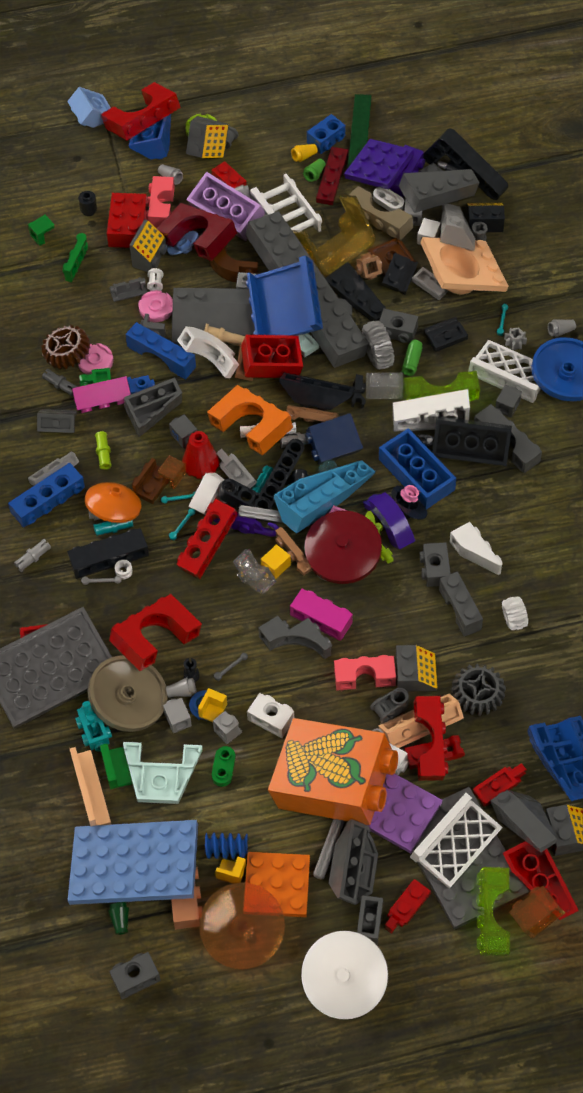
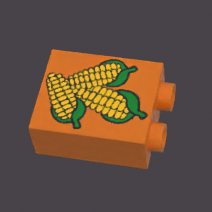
M293 718L268 791L278 809L343 821L353 819L365 825H371L374 812H382L385 807L387 791L383 784L387 774L393 775L396 772L398 752L392 750L385 733Z

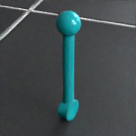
M507 304L501 306L502 316L500 327L497 329V335L499 336L504 334L503 325L506 310L508 309Z
M196 491L189 495L163 496L161 502L167 503L173 500L193 498Z
M189 509L187 516L177 529L169 534L171 540L177 538V533L191 516L195 515L194 509Z

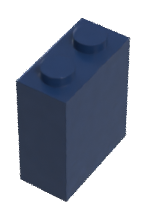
M351 413L310 426L306 430L307 433H305L308 444L311 443L313 448L311 451L314 461L318 462V465L360 452L363 449Z

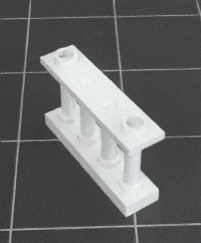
M287 174L283 175V185L268 192L260 193L257 187L250 190L251 199L262 206L265 211L264 216L296 202L300 208L283 215V218L287 222L305 214L308 220L291 227L294 234L310 226H314L317 232L321 231V216L315 213L296 187L295 181L290 179ZM285 191H288L291 197L273 205L268 204L266 201Z

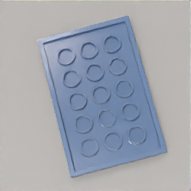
M197 820L75 827L68 891L69 905L194 898L198 836Z

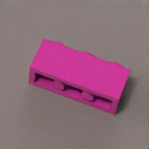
M126 376L72 388L77 411L81 410V413L92 411V407L99 406V409L110 407V403L117 402V405L124 404V397L131 395Z
M301 589L290 605V615L300 621L309 618L312 623L315 622L322 632L339 641L343 639L352 625L353 614L348 609L340 608L330 600L322 599L309 590Z

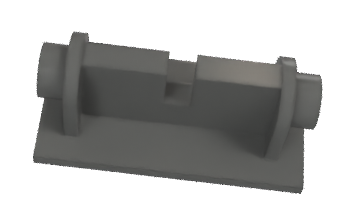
M141 277L130 280L129 283H114L113 286L109 287L114 302L144 295L148 292L145 278L141 279Z

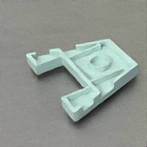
M123 742L137 802L179 804L202 753V745L184 744L182 764L141 762L142 743Z

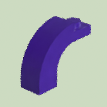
M386 492L372 495L363 502L365 509L372 511L383 524L392 546L400 550L415 542L406 517L397 503Z

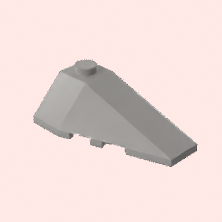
M448 203L442 205L440 242L474 251L475 237L461 208Z

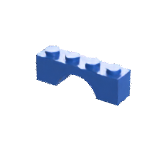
M137 322L125 334L128 348L141 355L144 352H149L158 356L167 364L171 372L185 380L196 368L195 354L186 352L182 347Z

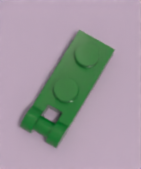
M84 233L77 234V243L69 253L68 262L63 265L62 272L64 273L65 281H73L88 250L87 236Z

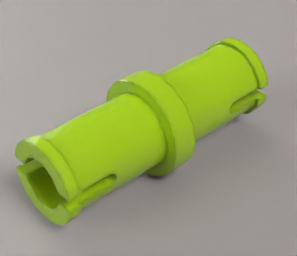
M104 431L97 432L95 437L100 469L111 468L109 455L111 450L108 446L107 434Z

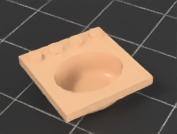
M422 237L420 243L430 262L434 277L442 289L459 295L468 294L473 290L507 291L509 286L486 241L475 240V250L472 251L440 242V238Z

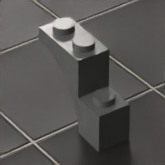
M279 616L258 627L259 637L270 651L283 645H301L313 649L324 659L331 656L332 644L327 637H323L319 626L315 622L312 623L309 618L291 629L285 620L282 621Z

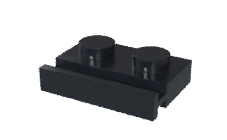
M394 253L382 286L397 292L400 291L405 295L418 262H413L407 257Z
M456 316L424 329V334L428 337L427 339L435 352L468 340V334L461 323L458 322Z

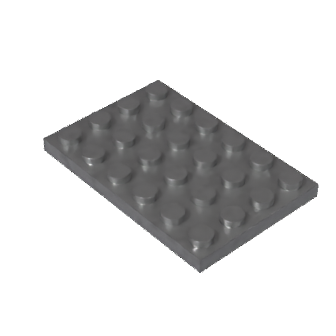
M84 607L0 648V704L14 729L87 692L90 678L95 669L105 660L112 658Z
M470 787L442 799L440 808L414 850L465 793L472 797L471 800L481 808ZM469 808L466 812L467 820H478L477 813L472 808ZM489 823L482 824L483 834H492L494 832L493 827ZM464 824L453 826L454 835H465ZM467 824L468 835L479 834L478 824ZM497 835L450 889L417 861L454 930L529 894L526 885L511 871L503 855V852L506 850ZM469 838L470 849L480 848V838ZM442 839L440 841L441 850H452L451 839ZM454 839L455 850L466 849L465 839ZM456 853L457 864L467 863V853ZM429 854L425 858L429 864L439 865L438 854ZM441 854L442 865L453 864L452 854ZM442 868L443 876L451 881L454 878V868Z

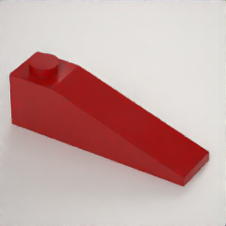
M524 841L503 852L511 871L559 920L579 911L548 849L540 852Z

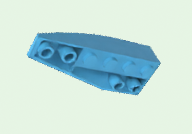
M361 460L297 480L274 495V500L283 523L297 534L330 512L333 505L338 506L371 478L375 471Z

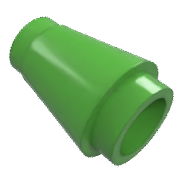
M317 159L305 167L304 178L309 182L318 180L326 165L325 161Z

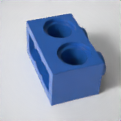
M332 114L307 131V144H315L318 153L322 154L338 141L344 139L345 124Z

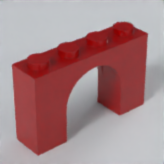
M153 82L141 90L145 103L148 105L146 108L136 112H124L114 106L101 114L105 128L119 137L129 140L181 108L176 93Z
M169 594L166 597H161L151 606L144 607L139 613L132 614L122 623L115 624L111 629L109 641L139 671H142L155 663L158 652L142 635L141 630L143 628L153 625L162 626L170 630L185 645L199 636L202 623L172 594Z

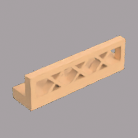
M451 694L440 697L441 702H444L445 708L442 722H445L446 726L464 719L460 703ZM414 710L378 725L379 729L385 733L388 742L397 748L430 734L425 726L415 722Z
M76 747L70 748L90 826L112 825L91 750L77 754Z

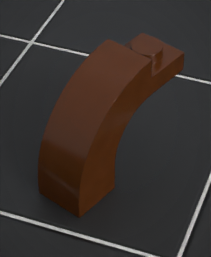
M227 245L212 261L209 260L213 270L219 276L231 282L237 283L239 272L258 274V262L238 261L231 258L226 253Z

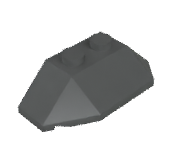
M351 819L335 843L329 885L338 899L356 905L361 901L362 895L369 896L373 893L378 852L374 840L369 833L371 832L369 826Z

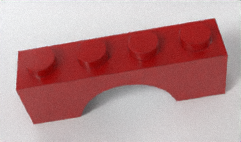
M416 696L414 700L415 722L425 726L432 738L431 749L419 756L417 760L418 781L443 780L445 774H448V762L444 761V754H447V743L443 742L446 724L442 722L445 708L440 696Z

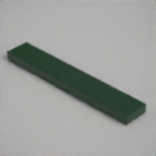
M355 94L348 167L368 142L372 95Z

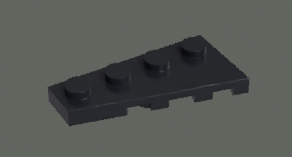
M346 262L325 278L334 293L345 299L353 308L370 321H380L383 309H386L385 306L349 262Z

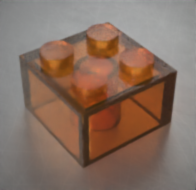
M544 886L532 889L529 892V897L524 901H517L513 904V909L509 911L524 933L532 939L566 913Z

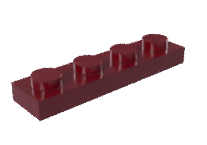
M331 148L317 193L316 203L333 206L348 157V149Z

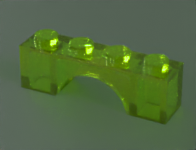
M477 371L459 372L455 381L447 386L431 385L422 376L404 378L403 390L405 400L468 389L469 401L479 399L480 386Z
M483 867L477 873V885H480V894L477 895V906L480 907V915L477 916V928H480V937L477 938V949L480 950V955L507 956L510 954V932L502 929L496 923L493 916V904L498 895L509 890V868Z

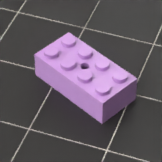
M208 172L204 174L186 199L195 208L233 220L237 231L236 236L244 241L247 239L245 234L248 222L265 215V211L260 204Z

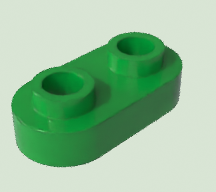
M220 747L215 753L212 780L214 784L220 787L227 786L232 781L236 756L231 747ZM223 754L229 755L226 758L222 757ZM220 772H224V773H225L224 776H219L218 774H219Z

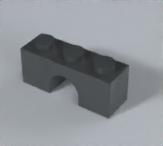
M455 572L440 578L439 591L446 604H452L456 615V623L463 636L465 637L482 630L483 617L459 573Z

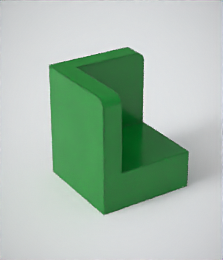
M46 215L28 224L30 236L39 246L45 243L44 234L55 228L54 223Z

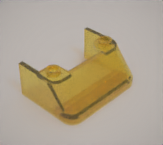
M339 196L346 211L339 218L341 232L319 248H316L315 244L310 241L306 231L292 230L322 275L332 274L346 262H350L370 248L375 242V234L356 196Z

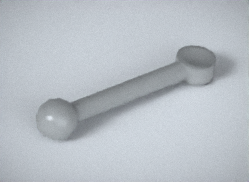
M85 576L81 579L83 585L92 582H115L119 584L122 581L120 576L89 579Z

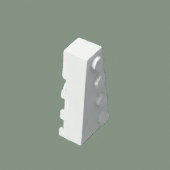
M468 389L394 402V431H405L408 428L411 431L435 430L438 416L469 420L470 403Z

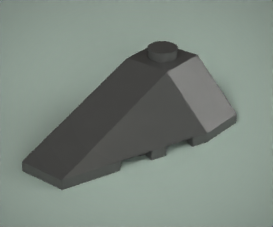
M506 790L490 800L497 819L538 851L542 852L558 842L541 803L531 796Z

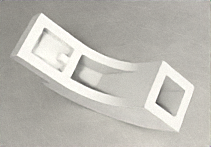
M186 326L177 340L186 352L196 353L209 359L225 378H231L239 366V363L234 358L235 353L224 342L208 332Z

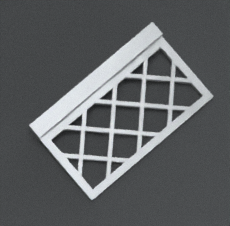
M488 340L478 355L470 361L469 375L500 389H503L504 385L515 387L522 391L521 398L531 403H534L537 394L541 390L538 385L529 382L535 381L533 376L526 377L524 373L531 371L533 359L491 340ZM491 347L497 352L489 353L488 348ZM509 355L513 359L505 360L504 356ZM500 357L501 361L493 362L492 358ZM482 359H488L489 363H486V362L481 361V360H482ZM520 363H527L529 367L522 368ZM516 364L517 368L509 369L508 365ZM504 366L505 370L499 369L497 367ZM520 373L522 378L517 377L513 374Z
M467 793L460 798L410 856L412 860L422 864L449 889L503 828L471 800L472 797ZM469 808H472L477 813L478 820H467L466 812ZM489 823L495 828L492 834H483L482 824ZM464 824L465 835H454L453 826ZM467 824H478L479 834L468 835ZM469 838H480V848L470 849ZM442 839H451L452 850H441L440 841ZM454 839H465L466 849L455 850ZM456 853H467V863L457 864ZM429 854H438L439 865H431L425 858ZM441 854H452L453 864L442 865ZM442 868H454V878L451 881L443 876Z

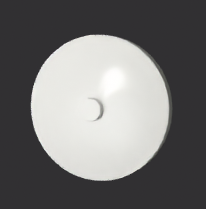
M337 931L317 940L307 952L302 965V984L308 999L319 1011L337 1019H353L368 1013L380 1002L388 983V967L382 951L371 939L353 931Z

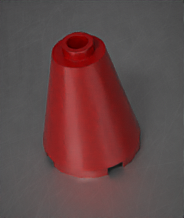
M196 431L189 437L182 465L187 475L190 477L192 475L196 479H203L205 473H215L220 463L219 457L208 436L202 431Z

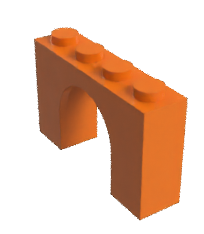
M239 385L234 387L207 411L211 425L223 432L243 416L259 415L263 417L261 422L246 435L249 448L261 455H264L293 428L291 416L288 412L278 409L274 404L266 402L262 397L252 394L247 388H242Z

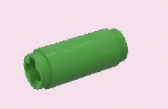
M412 340L408 345L402 366V372L407 376H413L417 370L423 349V344L419 340Z

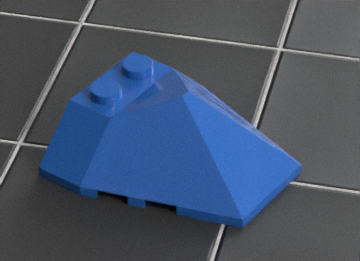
M571 717L560 723L547 726L545 722L529 726L527 732L530 742L547 771L571 801L583 799L582 717Z

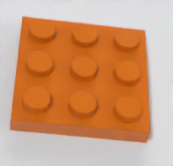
M248 852L243 914L307 917L310 855Z

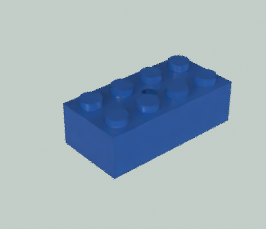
M409 428L379 447V460L404 487L413 485L418 489V500L426 510L455 491L456 477Z

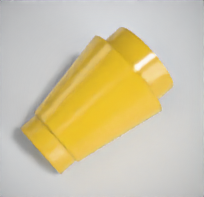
M315 144L296 145L291 149V155L295 162H302L318 152Z

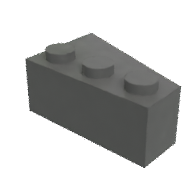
M175 377L124 397V408L138 437L142 436L182 403V391Z

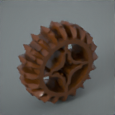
M71 324L69 327L64 325L63 328L58 327L56 331L52 330V334L46 335L47 339L43 340V345L41 346L42 355L46 362L53 368L57 367L61 370L63 367L65 369H68L69 366L74 367V364H80L81 359H86L85 355L89 354L90 342L83 329L78 326L74 327Z

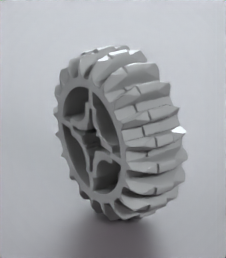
M379 320L363 325L362 334L369 342L367 354L373 366L377 370L389 368L394 363V350L386 327Z

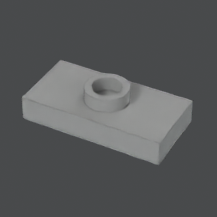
M424 267L412 277L413 283L438 300L448 292V290L441 288L434 274Z

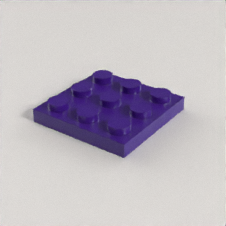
M369 139L345 171V178L389 190L415 155L414 150Z

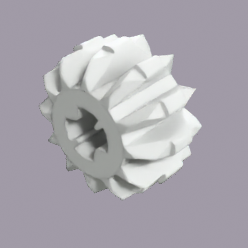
M517 596L503 600L502 609L508 628L519 630L528 625V617L522 599Z

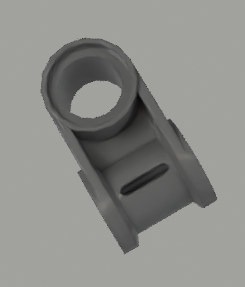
M396 688L387 695L375 700L370 708L380 717L379 721L383 724L407 710L409 706L408 692L403 688ZM398 698L404 699L403 702H396L395 700Z

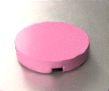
M160 290L149 291L139 300V312L143 318L145 314H149L150 322H162L172 315L173 299L168 293H162Z
M96 343L97 345L90 344L89 354L85 355L86 359H81L80 364L78 363L79 369L89 375L92 374L91 370L111 368L113 366V355L107 346Z

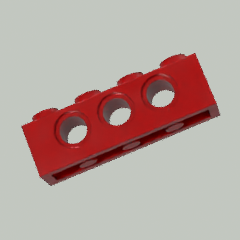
M217 499L208 505L207 514L204 519L198 522L197 531L194 536L192 535L188 539L187 548L184 552L180 553L177 559V565L181 570L198 579H201L238 516L235 508ZM214 519H220L217 525H212ZM205 535H210V539L208 541H202ZM196 551L201 552L199 557L193 558V554Z

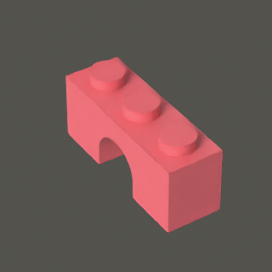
M153 176L152 183H149V194L151 196L147 197V207H149V210L145 212V220H148L155 228L171 214V205L164 204L163 202H173L175 191L174 177Z
M380 655L371 658L362 656L358 659L341 658L334 660L336 691L356 689V679L362 674L371 675L375 680L376 687L396 686L394 656Z

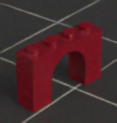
M180 203L156 228L165 236L166 245L174 247L189 231L206 228L204 233L193 244L198 256L210 261L237 234L233 220Z

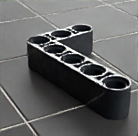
M447 129L424 152L423 158L428 164L436 163L446 154L461 170L472 169L479 181L478 187L493 200H498L508 189L506 180L454 129Z
M299 439L289 441L260 494L233 479H225L218 492L219 498L237 509L244 505L257 508L261 506L264 509L271 510L275 503L274 495L283 489L304 450L303 442ZM225 488L230 489L232 492H227Z

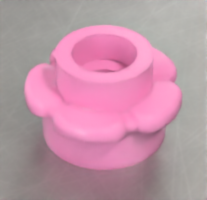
M407 485L401 490V496L404 501L414 503L418 500L419 491L415 486Z

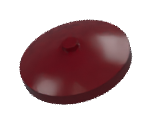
M342 510L322 516L311 526L305 539V555L311 569L320 578L331 583L350 584L360 581L376 568L381 558L382 542L377 527L371 520L357 512Z

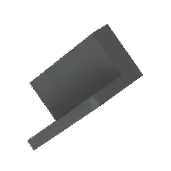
M41 409L37 413V431L74 433L77 411Z

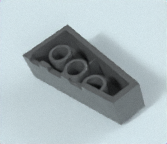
M472 169L403 173L399 188L414 213L475 196L479 181Z

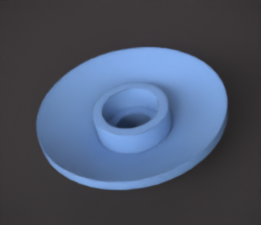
M189 231L174 247L168 246V253L170 255L190 252L194 245L193 243L199 238L196 231Z

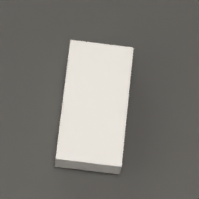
M205 473L189 507L206 515L207 507L210 503H213L223 481Z

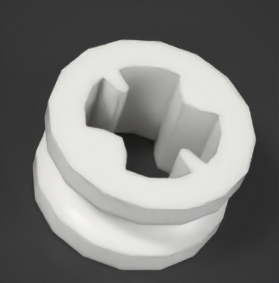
M127 560L118 561L115 564L116 576H120L121 579L131 577L133 572L131 563ZM124 567L126 569L127 567V571L123 572L120 568Z

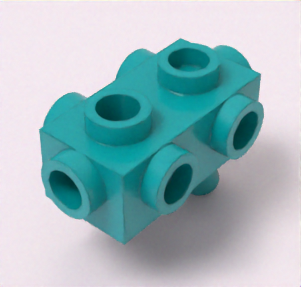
M89 701L83 702L82 707L77 709L78 717L75 718L78 729L83 728L85 734L81 736L85 746L89 745L90 750L101 751L100 745L110 744L109 738L112 735L109 726H104L103 721L95 714Z

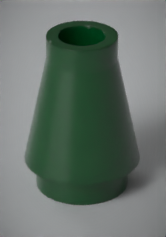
M126 902L110 904L108 912L115 929V934H127L129 907H127Z

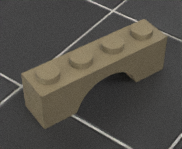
M359 186L345 198L346 211L361 218L364 222L370 223L375 228L386 232L391 237L401 240L413 229L412 215L399 208L389 212L375 209L372 204V193Z

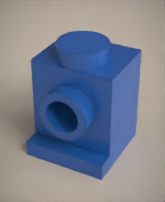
M149 375L131 379V377L127 378L130 394L155 385L154 379L150 380Z

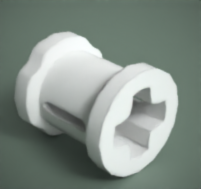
M157 268L150 269L148 271L149 282L147 283V289L150 291H161L163 289V284L161 283L163 271Z

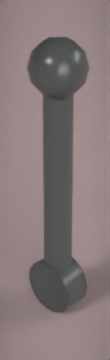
M242 653L240 658L223 671L216 672L214 679L220 681L226 672L242 660H247V653Z

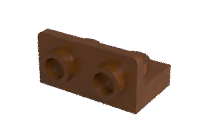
M152 458L149 463H145L141 474L134 478L132 482L133 491L139 498L153 504L172 479L173 474L156 465V459Z

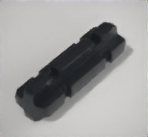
M417 435L424 445L432 446L434 444L432 442L433 436Z

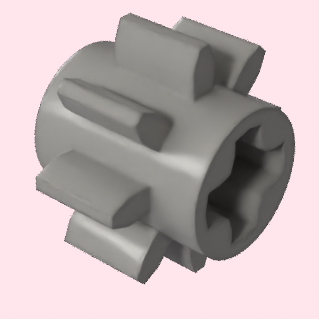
M519 327L510 328L509 333H505V346H509L512 350H521L522 344L525 345L527 342L526 332H523Z

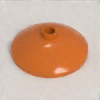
M103 482L90 487L85 495V505L88 510L96 517L108 522L124 523L131 521L139 515L141 510V501L136 493L119 483Z

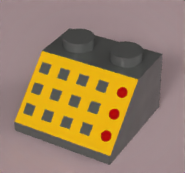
M199 116L195 117L190 122L186 154L200 158H223L225 156L229 124Z
M144 219L130 243L132 267L148 272L150 269L158 267L162 254L164 255L167 251L165 236L148 220Z
M397 645V688H403L407 692L437 691L435 653L417 645Z
M570 805L547 808L545 814L558 840L557 843L552 845L554 855L583 851V808Z

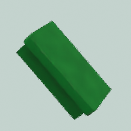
M108 743L100 745L110 790L133 784L124 747L109 750Z

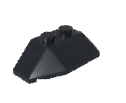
M286 372L282 374L279 380L295 403H299L304 407H317L323 411L332 410L351 398L355 391V387Z

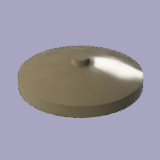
M124 655L115 656L102 662L93 672L88 684V698L95 714L110 727L127 732L140 731L152 726L164 711L163 705L167 703L166 684L160 673L152 665L139 671Z

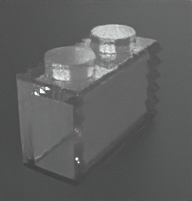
M402 372L366 373V399L403 398Z

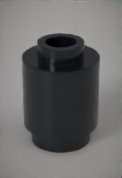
M91 191L80 193L78 197L80 211L85 216L94 215L97 211L95 194Z

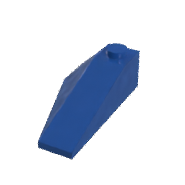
M171 114L132 137L129 142V148L151 160L166 157L170 148Z

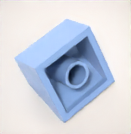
M78 87L67 101L71 111L77 116L78 122L83 126L92 128L104 124L101 114L111 108L102 94L82 87Z

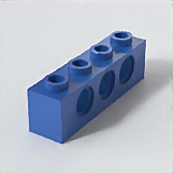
M68 463L8 503L10 512L24 528L28 524L34 523L42 515L48 514L57 505L63 504L72 495L81 492L85 487L83 477L71 463Z

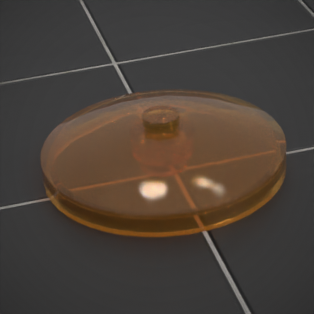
M234 883L216 891L208 899L200 917L202 943L210 956L226 967L239 970L258 967L267 962L276 953L283 940L285 921L282 909L271 893L255 884Z

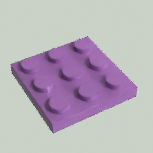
M387 774L383 784L387 791L385 807L382 812H374L371 825L367 826H369L370 831L411 854L440 808L442 799L396 774Z

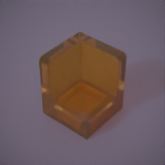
M169 455L159 468L158 474L169 479L171 487L175 489L186 474L185 463Z

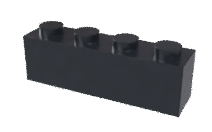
M141 528L131 529L126 533L112 535L107 539L93 541L88 545L77 546L67 551L76 579L113 568L120 560L132 562L149 556L148 546Z

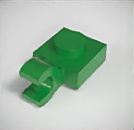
M110 368L91 370L92 374L79 375L80 387L111 380Z

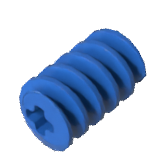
M206 832L205 854L207 859L211 858L212 853H214L215 859H219L221 853L226 860L229 854L232 860L236 859L237 854H239V857L245 858L248 849V834L242 839L240 833H238L236 839H233L232 833H229L228 838L225 839L224 833H221L218 839L215 832L212 833L211 838H208Z

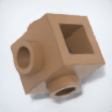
M365 253L361 255V258L356 259V271L361 277L370 280L383 273L381 269L382 262L378 256Z

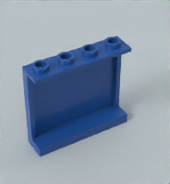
M306 255L299 257L300 262L261 274L253 275L247 273L248 280L246 284L250 292L249 303L252 307L251 319L255 327L254 335L299 336L323 329L313 260Z

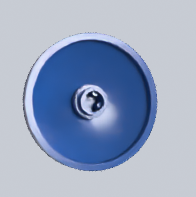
M555 338L545 342L537 349L533 357L531 371L535 382L545 393L564 401L583 400V341L573 338Z

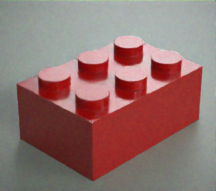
M112 193L107 227L108 247L130 248V243L145 219V212L148 210L146 194Z
M245 335L241 351L246 378H280L284 372L300 375L303 362L299 336Z

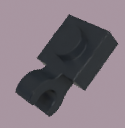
M356 374L352 386L355 387V391L352 394L350 405L354 407L355 402H359L361 409H363L366 400L361 394L365 392L366 383H363V375Z

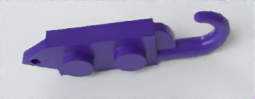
M239 514L231 526V529L239 530L245 534L257 533L270 537L276 536L275 530L264 528L256 519L241 517ZM217 518V519H214L213 521L219 523L220 519ZM268 522V526L275 530L280 528L278 525Z

